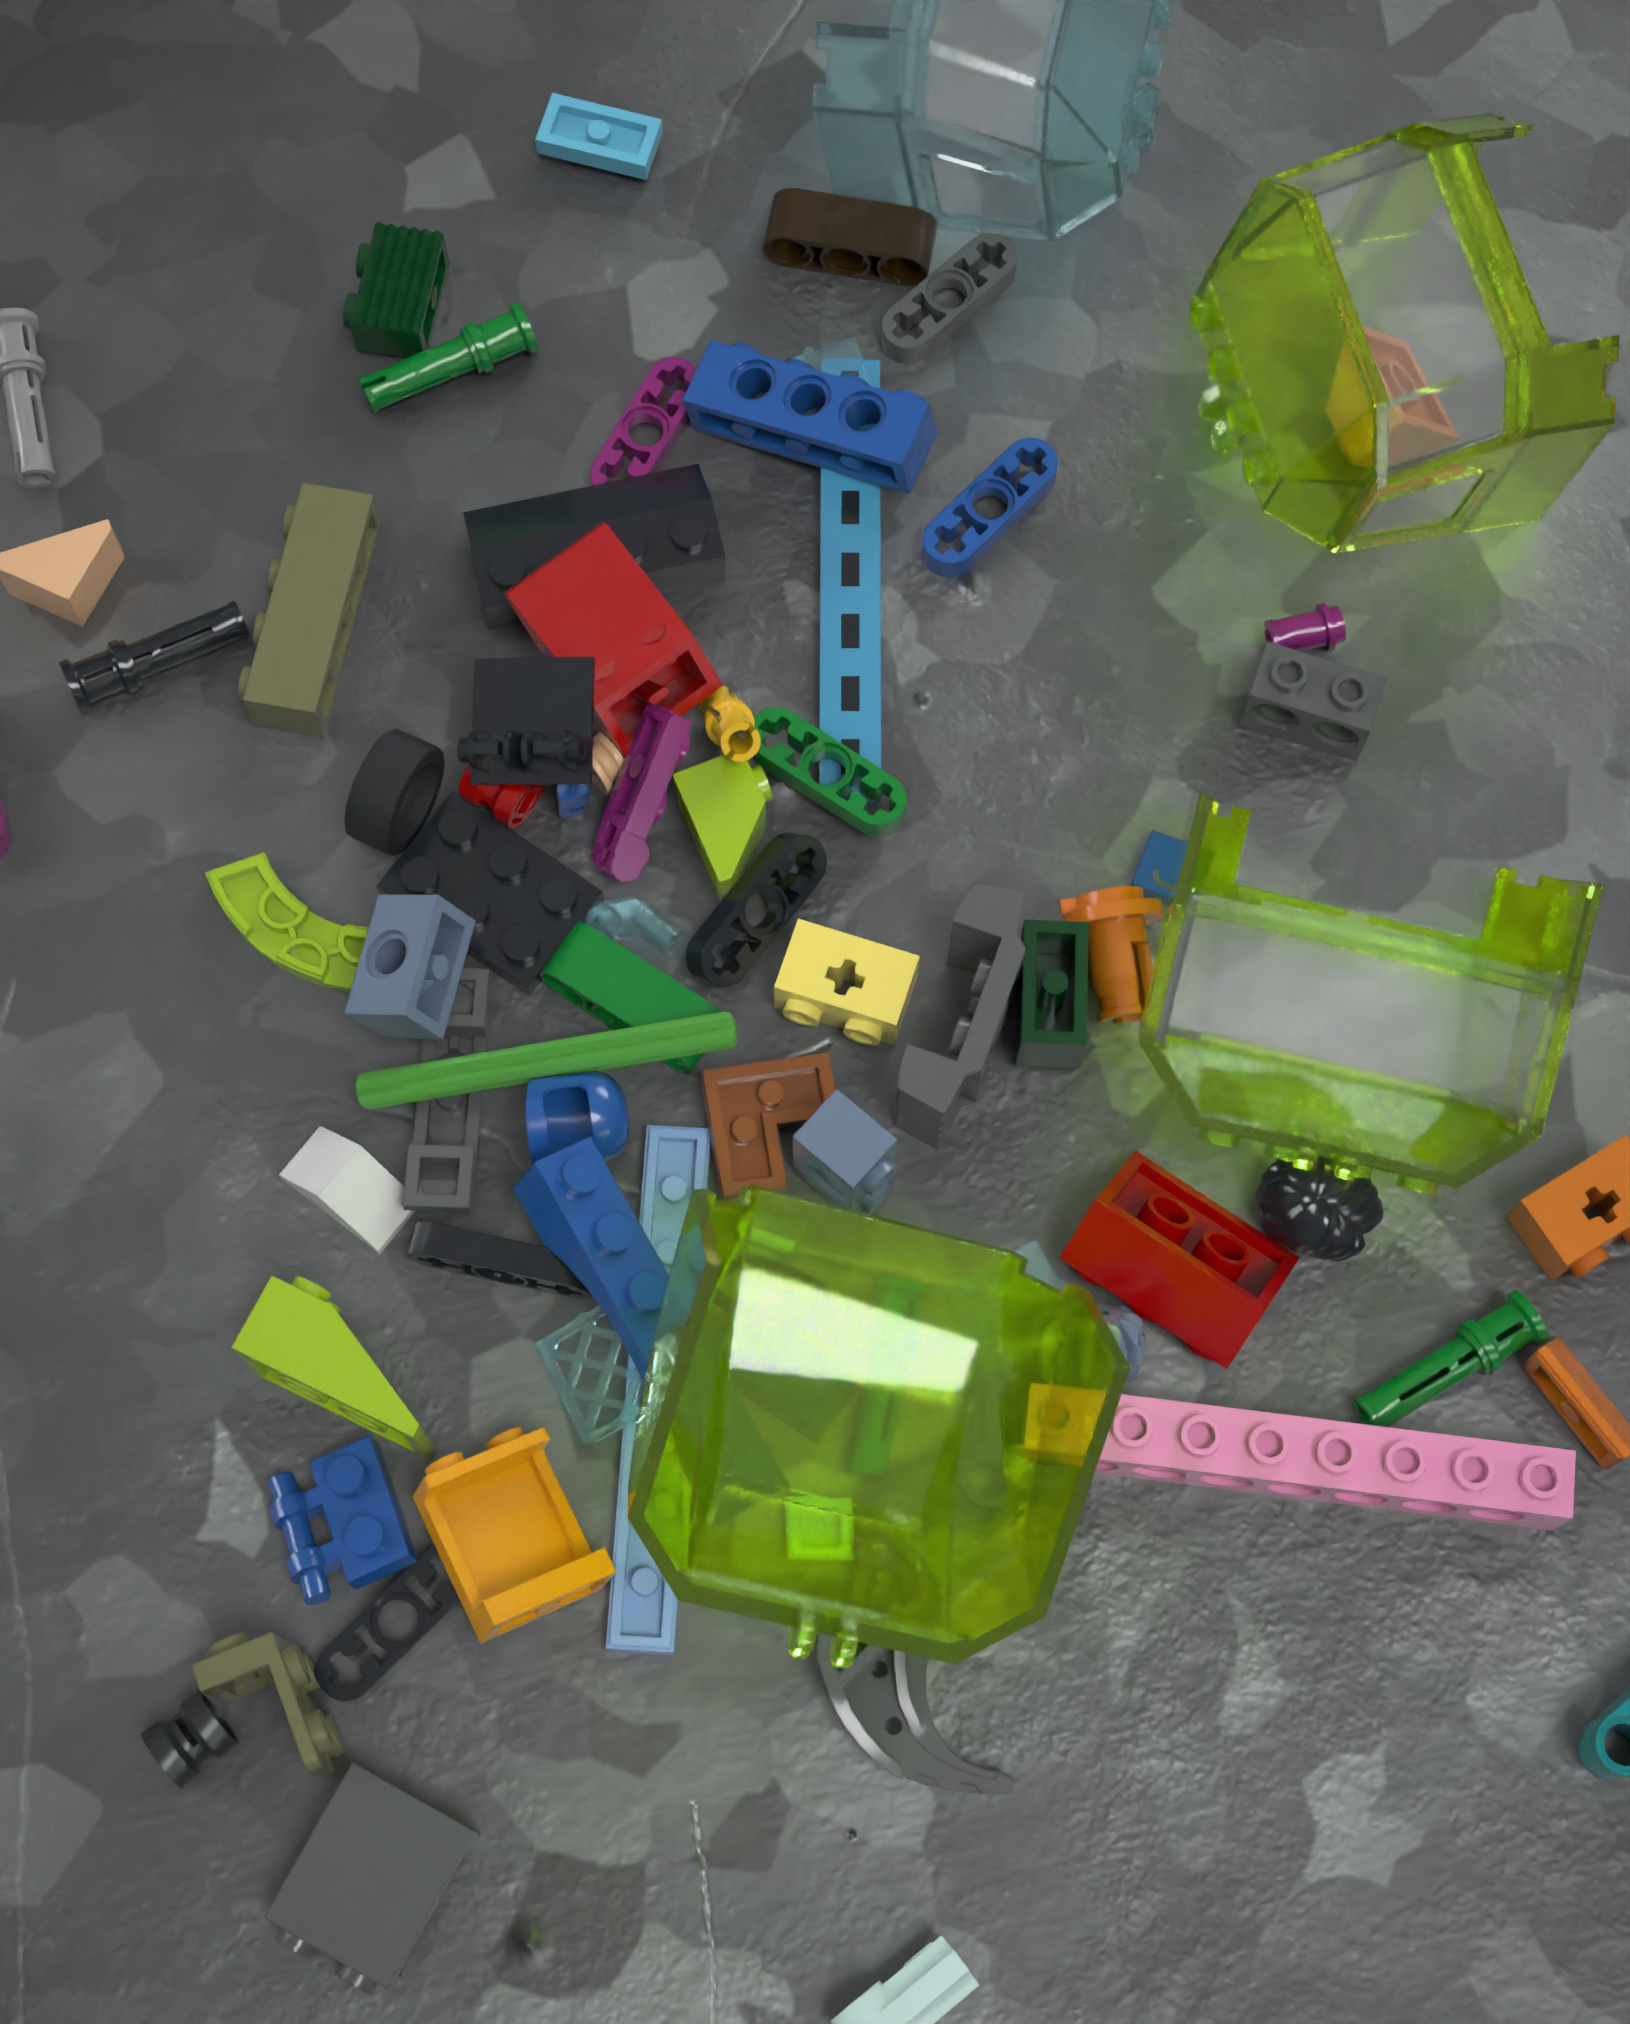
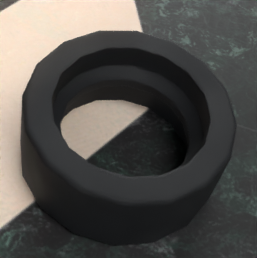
M397 728L385 732L370 749L353 781L344 815L346 834L391 856L404 852L423 828L436 802L445 767L443 751L436 745Z

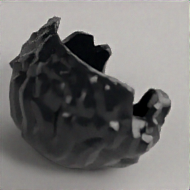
M1308 1144L1306 1147H1297L1288 1152H1281L1276 1162L1271 1164L1266 1172L1263 1173L1256 1192L1260 1216L1259 1222L1264 1228L1265 1234L1283 1244L1290 1251L1299 1252L1317 1259L1340 1262L1358 1255L1365 1247L1363 1235L1373 1230L1383 1219L1382 1201L1378 1197L1377 1188L1364 1171L1362 1164L1355 1157L1336 1149L1321 1148Z

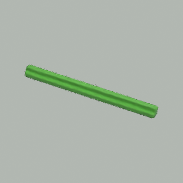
M723 1011L360 1073L356 1077V1094L360 1106L371 1110L528 1083L532 1078L579 1072H595L731 1049L737 1045V1027L732 1014Z

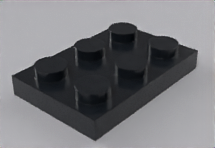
M453 791L377 885L380 895H440L473 918L476 922L467 954L528 996L541 983L542 979L539 975L541 970L577 922L586 924L604 901L601 889Z

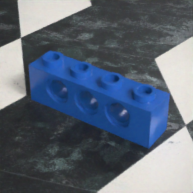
M710 340L682 400L695 431L911 494L937 435L930 403L911 391L898 389L891 392L870 386L865 380L852 374L835 376L815 370L810 364L799 359L788 358L783 361L765 356L755 348L743 343H734L730 346ZM766 392V394L761 398L753 400L750 399L758 393ZM822 408L815 414L803 415L810 409ZM866 424H877L868 431H857Z

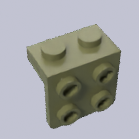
M269 1632L250 1641L247 1633H239L211 1644L206 1648L209 1658L191 1665L200 1692L225 1703L275 1683L302 1761L308 1773L325 1779L339 1774L335 1757L345 1753L344 1746L330 1714L324 1716L322 1711L316 1707L311 1692L321 1687L317 1681L316 1667L307 1649L300 1651L297 1643L292 1644L274 1632Z

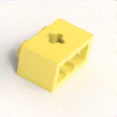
M798 919L774 985V1008L783 1010L782 1014L787 1019L800 1025L816 1027L819 1025V1022L844 1029L843 1033L846 1037L861 1044L876 1046L879 1045L880 1041L895 1045L918 977L920 956ZM844 980L854 983V987H850L846 995L835 993V989H839Z

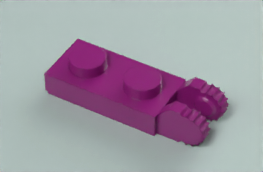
M652 703L645 707L602 815L603 821L594 841L596 846L592 847L593 853L590 854L593 857L591 862L596 865L595 868L605 874L610 873L609 876L619 883L623 881L628 884L629 881L634 882L635 878H640L639 874L643 872L642 866L647 864L650 856L645 839L651 826L658 822L664 812L667 800L666 788L674 768L684 760L690 745L689 730L693 721Z

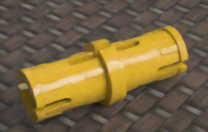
M723 685L699 703V710L704 717V727L708 737L714 744L721 747L725 755L729 753L731 760L743 762L757 754L761 738L758 730L754 727L755 720L750 708L744 701L737 699L733 691L729 693V688ZM714 709L719 712V716L715 714ZM739 730L744 732L745 737L739 733Z

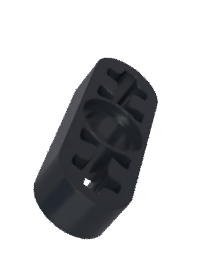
M782 833L775 836L766 845L689 941L686 949V964L689 972L695 979L719 987H730L743 979L822 880L826 871L827 858L824 848L819 841L806 835ZM791 851L800 852L796 858V862L800 867L797 874L789 872L793 866L792 860L788 857ZM769 877L778 879L775 884L768 882ZM761 892L766 897L768 903L767 915L759 925L752 927L746 919V904L753 894ZM740 934L745 936V941L735 940V938ZM716 945L723 947L720 955L725 962L721 968L713 967L717 959L712 950Z
M417 1222L415 1224L407 1257L419 1264L569 1298H592L590 1292L575 1274L545 1246L438 1223Z
M434 1544L417 1558L418 1562L410 1565L323 1650L317 1661L316 1677L321 1689L328 1696L344 1704H357L367 1700L463 1606L455 1588L448 1583L442 1585L431 1596L435 1602L442 1605L434 1615H431L428 1606L419 1596L407 1590L416 1580H418L420 1586L425 1591L437 1581L439 1574L434 1566L441 1558ZM408 1603L417 1610L419 1616L417 1630L410 1638L404 1641L397 1642L387 1639L381 1630V1618L384 1612L393 1604ZM368 1629L373 1641L382 1649L391 1653V1657L382 1664L379 1657L373 1653L359 1669L361 1675L365 1678L361 1685L354 1687L345 1682L337 1688L334 1681L338 1678L340 1672L334 1665L335 1662L342 1655L352 1661L357 1659L368 1648L366 1644L357 1638Z

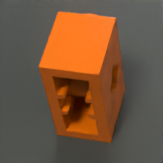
M1627 1134L1521 1199L1505 1216L1550 1281L1568 1270H1571L1576 1279L1592 1271L1610 1258L1604 1248L1622 1236L1630 1246V1138ZM1597 1207L1603 1217L1597 1216L1588 1220L1582 1210L1587 1211Z

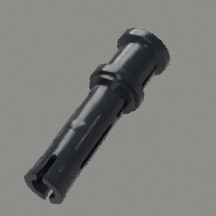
M231 601L226 606L178 623L126 645L124 640L118 642L116 639L108 642V647L105 651L75 663L66 659L59 662V665L82 714L90 710V703L124 689L130 694L139 690L138 687L143 686V678L192 660L241 638H248L250 634L236 602ZM211 631V633L203 635L199 638H196L194 640H191L169 650L161 651L164 648H167L169 646H172L174 644H177L179 642H182L204 632ZM147 655H151V657L134 663V661L137 659H140ZM108 671H112V672L109 673V674H106V675H104V676H101V677H99V678H96V679H94V680H91V681H89V682H86L87 680H89V679H91V678H94V677H96V676H99V675H101V674H103V673H106V672H108Z

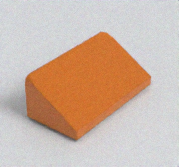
M1555 1338L1522 1363L1524 1371L1602 1469L1609 1470L1630 1455V1424L1560 1338Z

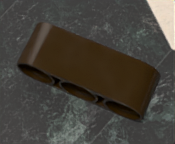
M786 188L779 190L774 195L762 250L770 261L789 268L900 286H915L928 277L938 224L932 214L912 206L800 188Z

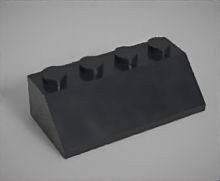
M699 464L463 512L489 629L521 623L504 593L602 522L607 523L660 593L725 580V552L712 498Z

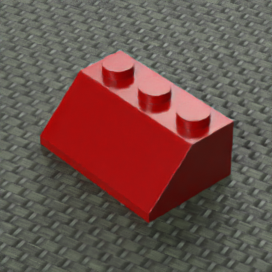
M1138 1151L1132 1154L1096 1197L1060 1256L1061 1260L1074 1267L1077 1274L1083 1280L1092 1285L1104 1287L1128 1303L1139 1317L1148 1322L1158 1323L1185 1341L1193 1353L1204 1359L1214 1360L1226 1369L1300 1258Z

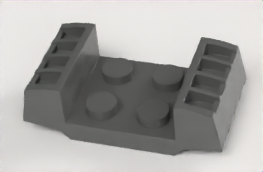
M982 883L972 884L963 897L952 921L947 965L975 974L970 990L972 997L966 1013L967 1016L973 1018L960 1017L949 1047V1058L907 1044L899 1069L894 1126L936 1150H940L958 1114L976 1105L1014 1001L1026 950L1018 935L1025 890Z

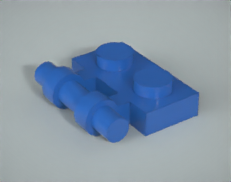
M370 1435L309 1462L316 1487L299 1492L295 1476L292 1472L279 1473L269 1479L268 1484L274 1500L269 1506V1511L275 1528L283 1530L290 1556L285 1561L292 1583L300 1584L306 1605L320 1604L332 1596L326 1576L342 1568L347 1583L357 1590L418 1562L380 1445ZM326 1515L333 1541L322 1546H316L309 1522Z

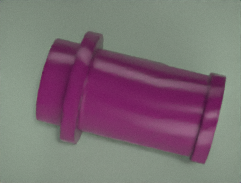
M1325 603L1317 604L1315 611L1277 620L1270 619L1264 622L1266 642L1268 641L1298 651L1322 646L1326 651H1332L1335 649L1336 643L1344 642L1346 639L1345 623L1340 608L1338 606L1328 608Z

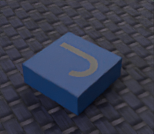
M1152 830L1130 886L1143 887L1145 898L1160 899L1162 904L1188 913L1211 851Z

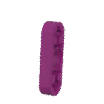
M668 357L652 366L593 462L590 470L591 486L607 483V477L616 478L625 465L624 455L632 461L627 470V478L658 472L690 419L682 400L697 370L691 362L679 357ZM676 380L683 381L684 391L676 390L673 392L667 402L666 412L660 407L664 401V385L672 386ZM651 423L659 427L663 435L657 443L650 446H641L631 440L629 433L638 424Z

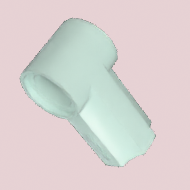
M941 1935L908 1960L904 1967L884 1984L880 1980L830 2022L831 2024H934L976 1989L979 1984L961 1958Z

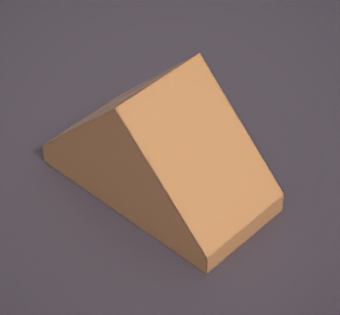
M106 519L1 552L0 580L9 595L83 627L125 556L109 520Z

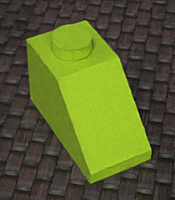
M729 753L672 774L676 803L720 902L747 870L767 825L766 802L773 800L772 791L762 767L757 765L751 768L748 760L743 762L733 761L730 759Z

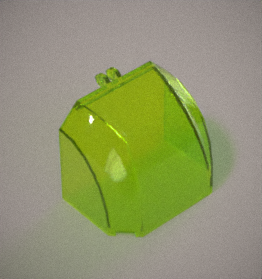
M757 1185L742 1186L738 1199L715 1200L717 1194L708 1189L693 1190L656 1326L634 1434L628 1481V1520L677 1599L683 1602L790 1626L787 1646L790 1652L789 1656L804 1660V1658L806 1659L814 1648L817 1632L831 1635L829 1653L830 1661L832 1662L831 1666L842 1669L849 1668L855 1659L857 1642L957 1664L1045 1617L1131 1368L1090 1291L1074 1282L1065 1283L1063 1291L1025 1272L1029 1259L1011 1250Z

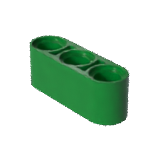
M581 922L575 924L539 974L541 979L554 992L612 1030L720 1012L713 1004L598 930ZM705 1053L660 1061L681 1073L690 1074Z

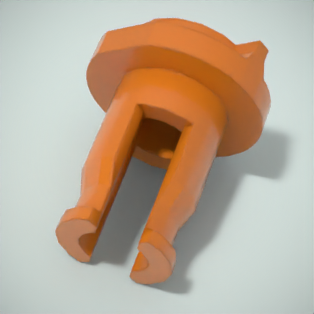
M1139 886L1100 889L1085 893L1076 898L1059 900L1061 921L1089 922L1088 966L1091 984L1099 999L1101 1011L1096 1015L1097 1022L1105 1023L1115 1019L1116 1024H1123L1159 1015V1005L1154 1006L1152 997L1154 974L1146 926L1164 919L1162 901L1157 898H1144L1143 887Z

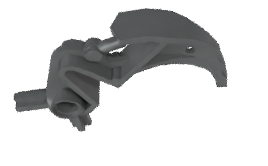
M999 1381L971 1383L969 1447L961 1448L881 1480L865 1490L856 1504L854 1521L857 1535L862 1543L855 1549L852 1555V1566L855 1573L844 1607V1612L847 1613L841 1634L836 1636V1598H820L817 1662L830 1705L844 1730L873 1762L891 1775L901 1780L905 1777L924 1785L964 1793L1013 1794V1774L988 1771L962 1761L948 1749L936 1730L926 1697V1668L936 1631L947 1605V1602L941 1597L945 1586L882 1521L881 1515L885 1511L894 1510L989 1549L1015 1523L1018 1517L1022 1516L1024 1506L1090 1509V1496L1092 1492L1091 1468L1025 1466L1024 1456L1020 1455V1451L1010 1448L1011 1384H999ZM981 1469L996 1470L1006 1480L1007 1493L997 1500L982 1499L972 1489L970 1478ZM896 1578L900 1592L899 1616L862 1651L854 1637L860 1617H865L875 1580ZM876 1662L884 1663L888 1668L887 1675L883 1678L873 1676L871 1672L873 1664ZM890 1718L900 1721L902 1728L898 1734L892 1735L886 1731L885 1723Z

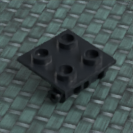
M595 657L474 659L472 731L468 737H461L457 745L459 761L461 763H469L471 766V785L592 784Z

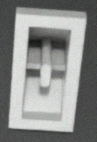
M322 1126L316 1130L279 1174L283 1181L379 1254L415 1212L404 1210L403 1208L404 1186L361 1145Z

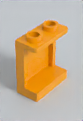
M522 1427L505 1431L486 1443V1451L467 1459L464 1458L462 1452L452 1453L438 1459L425 1468L427 1476L422 1479L412 1496L480 1644L601 1591L617 1572L605 1547L595 1552H592L545 1455L544 1449L551 1440L545 1427L528 1434L524 1433Z

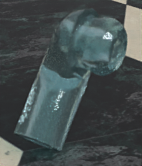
M638 896L599 902L588 911L586 916L587 925L598 930L613 941L641 937L662 955L670 952L683 934L680 928Z

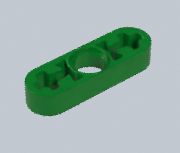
M781 707L767 708L754 717V727L759 732L761 744L757 754L752 758L762 768L866 835L874 837L887 836L897 831L903 824L906 816L907 797L903 785L895 777L788 709ZM782 729L787 731L788 745L802 754L798 767L793 766L795 764L794 751L781 743L775 744L772 749L766 747L765 732L777 735ZM806 744H810V746H808V747L804 750L805 745H806ZM826 758L834 759L844 767L845 774L836 784H818L809 774V770L815 762ZM856 777H861L860 793L871 800L877 801L882 795L889 797L890 813L882 809L878 810L874 816L867 813V799L855 790H852ZM851 792L849 800H845L844 798Z

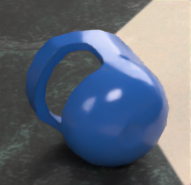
M599 1071L530 1079L526 1094V1127L532 1163L589 1136L592 1138L605 1162L618 1157L627 1144L630 1121L627 1100L622 1087L616 1079Z

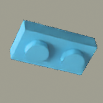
M552 93L535 138L537 153L647 180L663 134L662 119Z

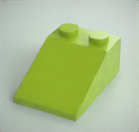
M271 1276L231 1347L256 1376L430 1461L436 1448L339 1314L342 1309L329 1301L332 1294L314 1282L300 1276H295L292 1284Z

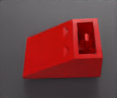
M605 522L596 526L504 593L544 658L595 657L593 735L603 733L624 757L627 755L646 705L652 703L682 716L723 686L691 631Z

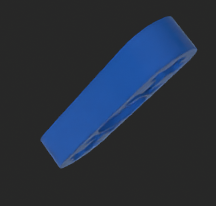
M1024 438L1014 442L925 528L922 558L927 568L942 577H956L968 571L1051 491L1055 483L1058 467V458L1055 450L1041 439ZM1020 462L1027 467L1035 462L1040 464V475L1033 471L1028 472L1018 481L1016 493L1012 484L1019 476ZM983 496H994L1004 502L1007 510L998 518L986 519L975 512L973 504ZM964 522L968 530L961 537L959 553L953 549L946 550L944 553L939 552V539L948 544L953 542L962 533Z

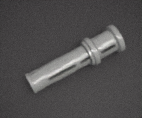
M13 307L0 309V387L3 388L6 400V412L15 459L16 482L26 488H40L51 484L50 480L54 481L56 479L40 391V384L46 375L45 360L37 353L35 336L39 331L38 316L30 310Z

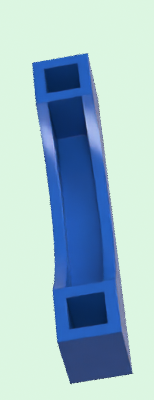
M589 1136L534 1162L514 1186L513 1190L544 1246L562 1260L584 1284L624 1343L657 1413L668 1447L674 1478L707 1537L760 1508L788 1489L789 1486L592 1138Z

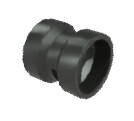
M199 1689L181 1702L179 1713L169 1721L158 1720L141 1733V1737L152 1756L169 1778L181 1789H184L200 1776L201 1766L210 1758H223L239 1745V1740L213 1703Z

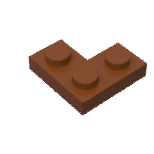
M829 1052L702 1070L700 1081L721 1201L784 1192L788 1188L778 1128L805 1124L835 1091Z

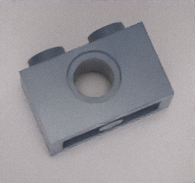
M378 895L344 1014L382 1037L443 1040L476 921L440 895Z
M836 1089L793 1136V1173L851 1222L863 1208L869 1213H873L893 1191L896 1184L891 1180V1177L898 1168L895 1164L897 1139Z

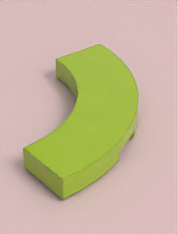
M265 852L205 872L213 894L229 921L241 936L261 955L281 969L301 979L323 987L350 992L368 927L350 924L342 926L311 912L278 879Z

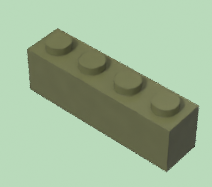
M302 482L297 503H290L287 506L283 521V536L286 539L282 557H274L269 570L268 589L272 593L267 611H259L254 624L253 643L257 647L252 666L245 665L243 667L238 683V699L244 703L253 726L325 738L382 524L373 494Z

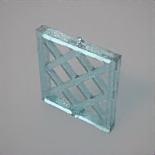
M600 1306L587 1313H580L576 1320L535 1343L581 1441L587 1448L628 1424H636L640 1417L654 1410L651 1399L639 1406L634 1405L640 1383L643 1380L636 1366L634 1370L615 1365L622 1340L616 1330L613 1331L596 1326L597 1320L606 1315ZM577 1331L583 1332L576 1354L556 1349L560 1341ZM592 1335L612 1340L605 1362L585 1357ZM555 1358L572 1363L567 1382ZM582 1366L602 1371L595 1393L575 1388ZM611 1374L631 1379L624 1402L605 1397ZM574 1398L592 1402L586 1421H584ZM601 1405L621 1410L617 1419L600 1429L594 1428Z

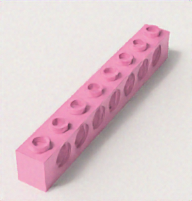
M1034 1383L1028 1398L1022 1454L1025 1465L1091 1468V1473L1551 1531L1573 1519L1575 1450Z

